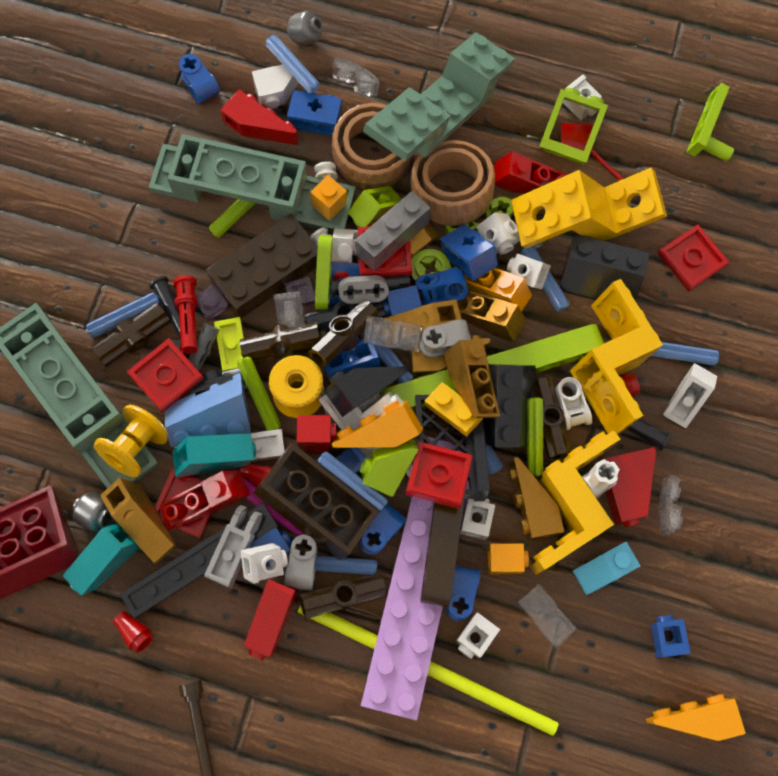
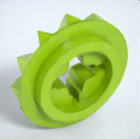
M424 249L418 252L412 258V279L417 280L420 276L425 275L426 268L424 266L429 267L434 261L436 273L450 269L448 258L445 254L435 249Z

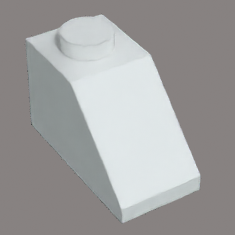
M283 64L252 71L259 104L265 108L274 109L279 105L285 104L299 83Z
M694 363L678 386L663 415L687 428L715 389L717 376Z

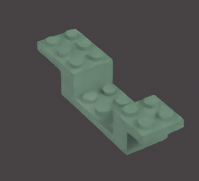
M475 32L450 53L443 75L421 94L409 87L365 123L363 132L404 161L410 158L416 151L427 157L491 98L499 77L512 66L515 58L488 41L486 37Z
M181 134L178 147L162 144L148 187L150 192L198 203L201 193L204 191L269 206L270 217L273 220L281 221L292 213L301 226L318 230L325 227L331 233H334L335 228L346 229L349 218L347 212L352 206L356 191L355 186L338 183L347 190V204L329 221L311 206L310 192L323 179L307 176L306 161Z
M37 303L0 327L1 351L70 444L84 456L107 488L119 477L137 482L160 465L147 447L144 446L134 458L141 468V474L136 478H132L117 472L97 454L94 443L98 438H105L114 442L129 424L104 394Z

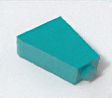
M251 433L186 437L172 451L175 478L246 467L254 461L256 456V445L252 442Z
M118 523L104 527L65 572L63 577L69 582L70 587L74 591L78 592L81 596L97 590L140 547Z

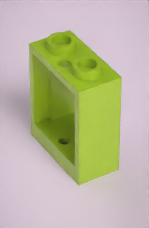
M567 87L566 90H560L539 150L585 166L608 105L603 104L604 100L599 97L590 96V98H586L580 95V91ZM563 100L598 111L584 151L549 139Z

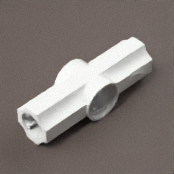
M603 459L581 477L596 499H598L605 491L617 484L619 468L615 462H608Z

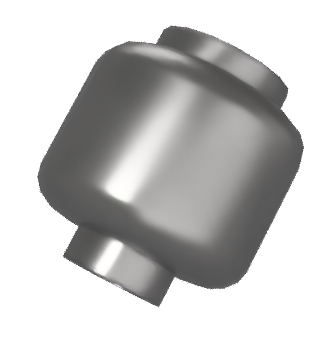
M303 11L290 17L287 34L295 44L299 46L317 42L322 36L323 23L313 11Z
M88 492L74 502L73 518L78 525L92 532H99L102 528L113 523L114 518L108 511L100 494Z

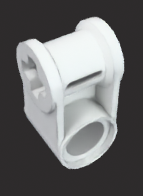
M572 377L562 379L555 387L559 405L564 411L566 431L570 430L573 426L581 424L591 425V411L586 403L580 382ZM563 386H567L572 390V397L563 394Z

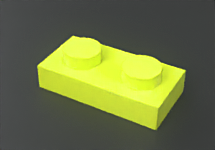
M237 317L215 321V327L220 329L217 334V342L222 371L238 369L237 362L243 358L240 348V339H244L241 319Z

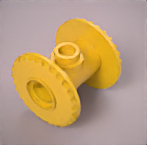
M289 356L280 360L270 373L269 387L274 403L281 413L297 419V415H313L321 407L322 404L319 399L325 395L323 376L320 368L314 361L304 356Z
M127 405L122 410L123 417L129 424L114 442L105 438H98L94 443V448L97 454L117 472L136 478L141 474V468L134 459L148 441L156 444H165L168 441V432L164 425L148 411L135 405Z

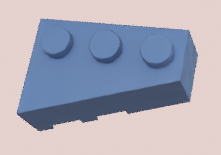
M240 373L234 375L233 380L222 385L218 383L211 385L210 390L199 395L193 393L178 400L165 411V429L168 432V440L171 447L178 446L186 437L251 433L249 409Z

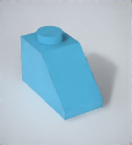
M624 542L573 570V573L585 594L588 595L640 567V564L627 542Z

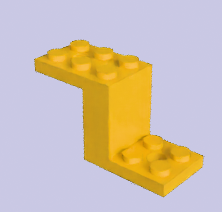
M653 168L646 169L607 187H603L578 170L511 200L521 246L524 248H529L570 230L582 236L607 241L667 217L656 172ZM640 196V204L635 208H631L630 202L632 198ZM541 209H545L546 213L544 218L540 221H537L536 216L538 211Z
M621 279L613 282L591 305L612 340L591 349L570 370L573 377L580 382L585 397L607 433L609 434L614 430L617 435L643 416L638 403L633 400L625 387L623 379L619 376L640 366L663 346L658 334L653 330L644 312L639 308L630 290Z
M614 430L607 435L604 431L599 433L584 446L585 449L582 446L577 447L568 453V456L563 459V463L557 460L546 467V470L541 473L543 478L539 483L558 504L561 519L570 533L556 542L558 548L555 550L550 545L533 557L536 562L530 568L535 576L614 525L577 471L607 452L620 440Z

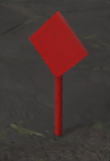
M562 123L561 143L584 151L593 124ZM592 147L590 154L619 181L623 180L624 178L602 159Z

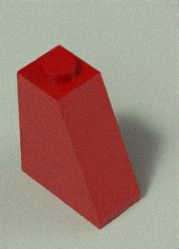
M655 447L605 458L608 462H615L619 468L617 484L605 491L615 526L624 524L625 528L640 525V520L648 516L656 457Z
M268 579L243 646L250 649L248 655L264 661L265 656L273 657L298 597L294 589Z

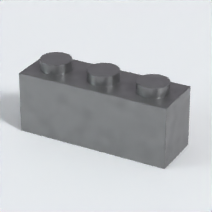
M411 191L355 240L356 256L370 269L375 271L429 223L431 208Z

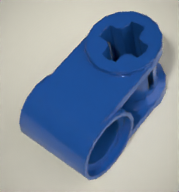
M186 54L180 58L181 78L198 104L220 93L217 81L196 55Z
M458 268L425 274L416 280V286L422 294L421 303L423 306L455 299L460 301L468 293L465 274Z
M387 503L378 512L361 537V550L368 555L378 554L391 537L395 536L407 518ZM367 536L369 538L376 536L378 538L376 542L378 545L369 546L367 544L369 541Z
M455 566L450 606L446 607V613L450 619L462 621L472 613L480 580V570ZM458 601H461L462 606L466 608L460 614L457 613V608L453 607Z

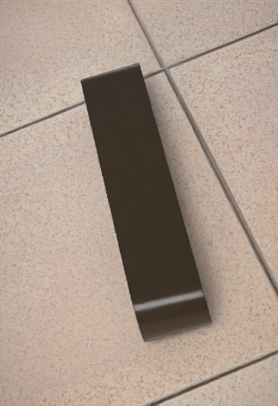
M464 498L460 509L434 502L421 590V603L444 607L450 606Z

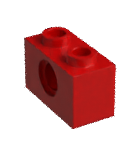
M297 415L298 448L306 454H322L325 451L332 454V443L337 439L336 424H331V415Z

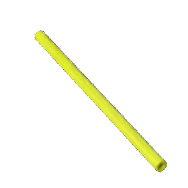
M300 606L299 609H298V613H300V614L303 615L302 609H301V606ZM326 613L310 618L375 649L378 635L337 615ZM430 661L428 676L547 734L554 736L556 733L558 722Z

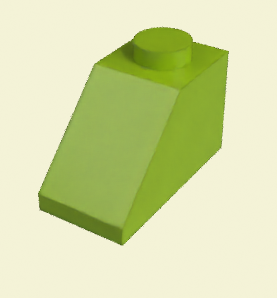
M391 186L364 190L347 213L353 218L356 226L371 227L379 217L400 202L402 198Z
M410 439L397 447H382L374 450L370 458L366 457L360 467L363 484L393 497L418 451L416 441Z

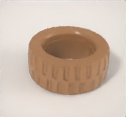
M366 103L355 106L340 117L332 134V155L337 171L347 182L362 189H374L396 184L408 172L412 163L413 155L404 161L393 152L380 160L363 159L356 155L350 147L351 140L363 132L365 123L387 106L385 104Z
M458 140L443 141L427 157L420 154L413 164L411 190L431 208L429 219L435 223L451 226L467 224L483 215L493 200L495 189L494 166L489 156L482 149L471 143ZM450 170L465 172L476 180L471 187L455 193L444 192L430 182L437 174Z

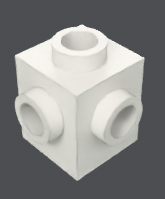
M493 213L476 226L481 237L486 241H491L495 245L497 253L501 255L514 249L513 245L520 241L517 233L518 228L511 220L509 214Z

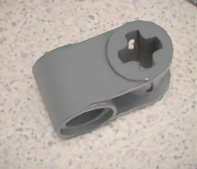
M454 320L449 323L427 327L423 331L420 342L422 354L429 358L442 356L447 349L459 340H471L466 320Z
M308 535L297 536L292 541L284 586L308 591L313 590L317 545L314 539ZM303 541H307L308 546L312 547L311 551H306L305 556H301V552L297 549V546L303 545Z

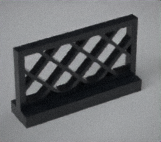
M415 395V415L423 427L421 433L417 435V446L419 442L435 445L440 439L445 437L454 445L451 450L456 451L459 449L462 453L473 455L467 479L469 481V489H465L463 498L485 501L490 488L483 419L467 437L464 436L460 441H457L448 433L453 428L452 425L449 424L443 429L434 421L438 416L436 413L429 417L421 410V403H425L424 401L429 395ZM428 425H431L440 433L433 441H430L423 435V430Z

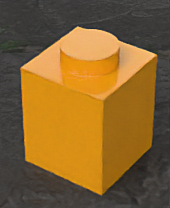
M329 175L310 192L311 206L329 221L347 204V190Z
M490 544L487 547L488 574H522L525 572V567L529 566L528 551H524V544Z

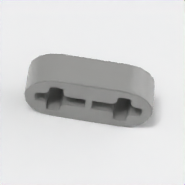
M377 275L347 277L341 280L338 286L340 298L349 304L360 303L363 300L380 302L387 297L389 292L386 280ZM374 284H379L380 286L378 293L373 292ZM350 285L354 288L352 295H348L346 291Z

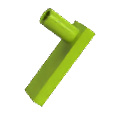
M720 83L710 93L687 149L688 154L695 157L699 152L705 150L726 162L732 156L734 148L710 136L730 88L729 86Z

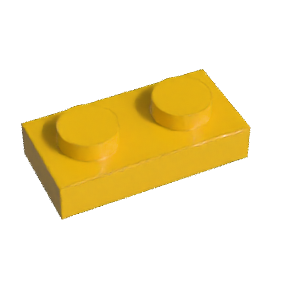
M443 382L424 401L426 407L466 437L483 419L475 418L461 395Z

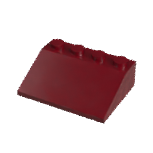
M52 485L0 508V599L69 568L79 557L75 540Z

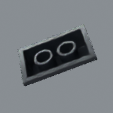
M574 234L568 248L559 287L562 292L596 301L613 282L621 279L636 301L645 277L650 253Z
M488 364L500 417L483 418L485 445L492 447L527 446V400L533 398L535 394L536 365Z

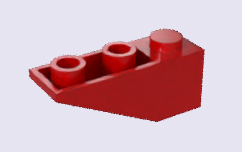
M238 90L220 109L223 123L241 136L297 145L298 143L296 127L291 122H284L271 108L263 107L251 94H245Z
M513 151L497 160L494 164L495 186L513 193L526 194L567 176L563 172Z
M240 470L221 471L160 504L159 507L167 529L172 530L227 508L250 496Z

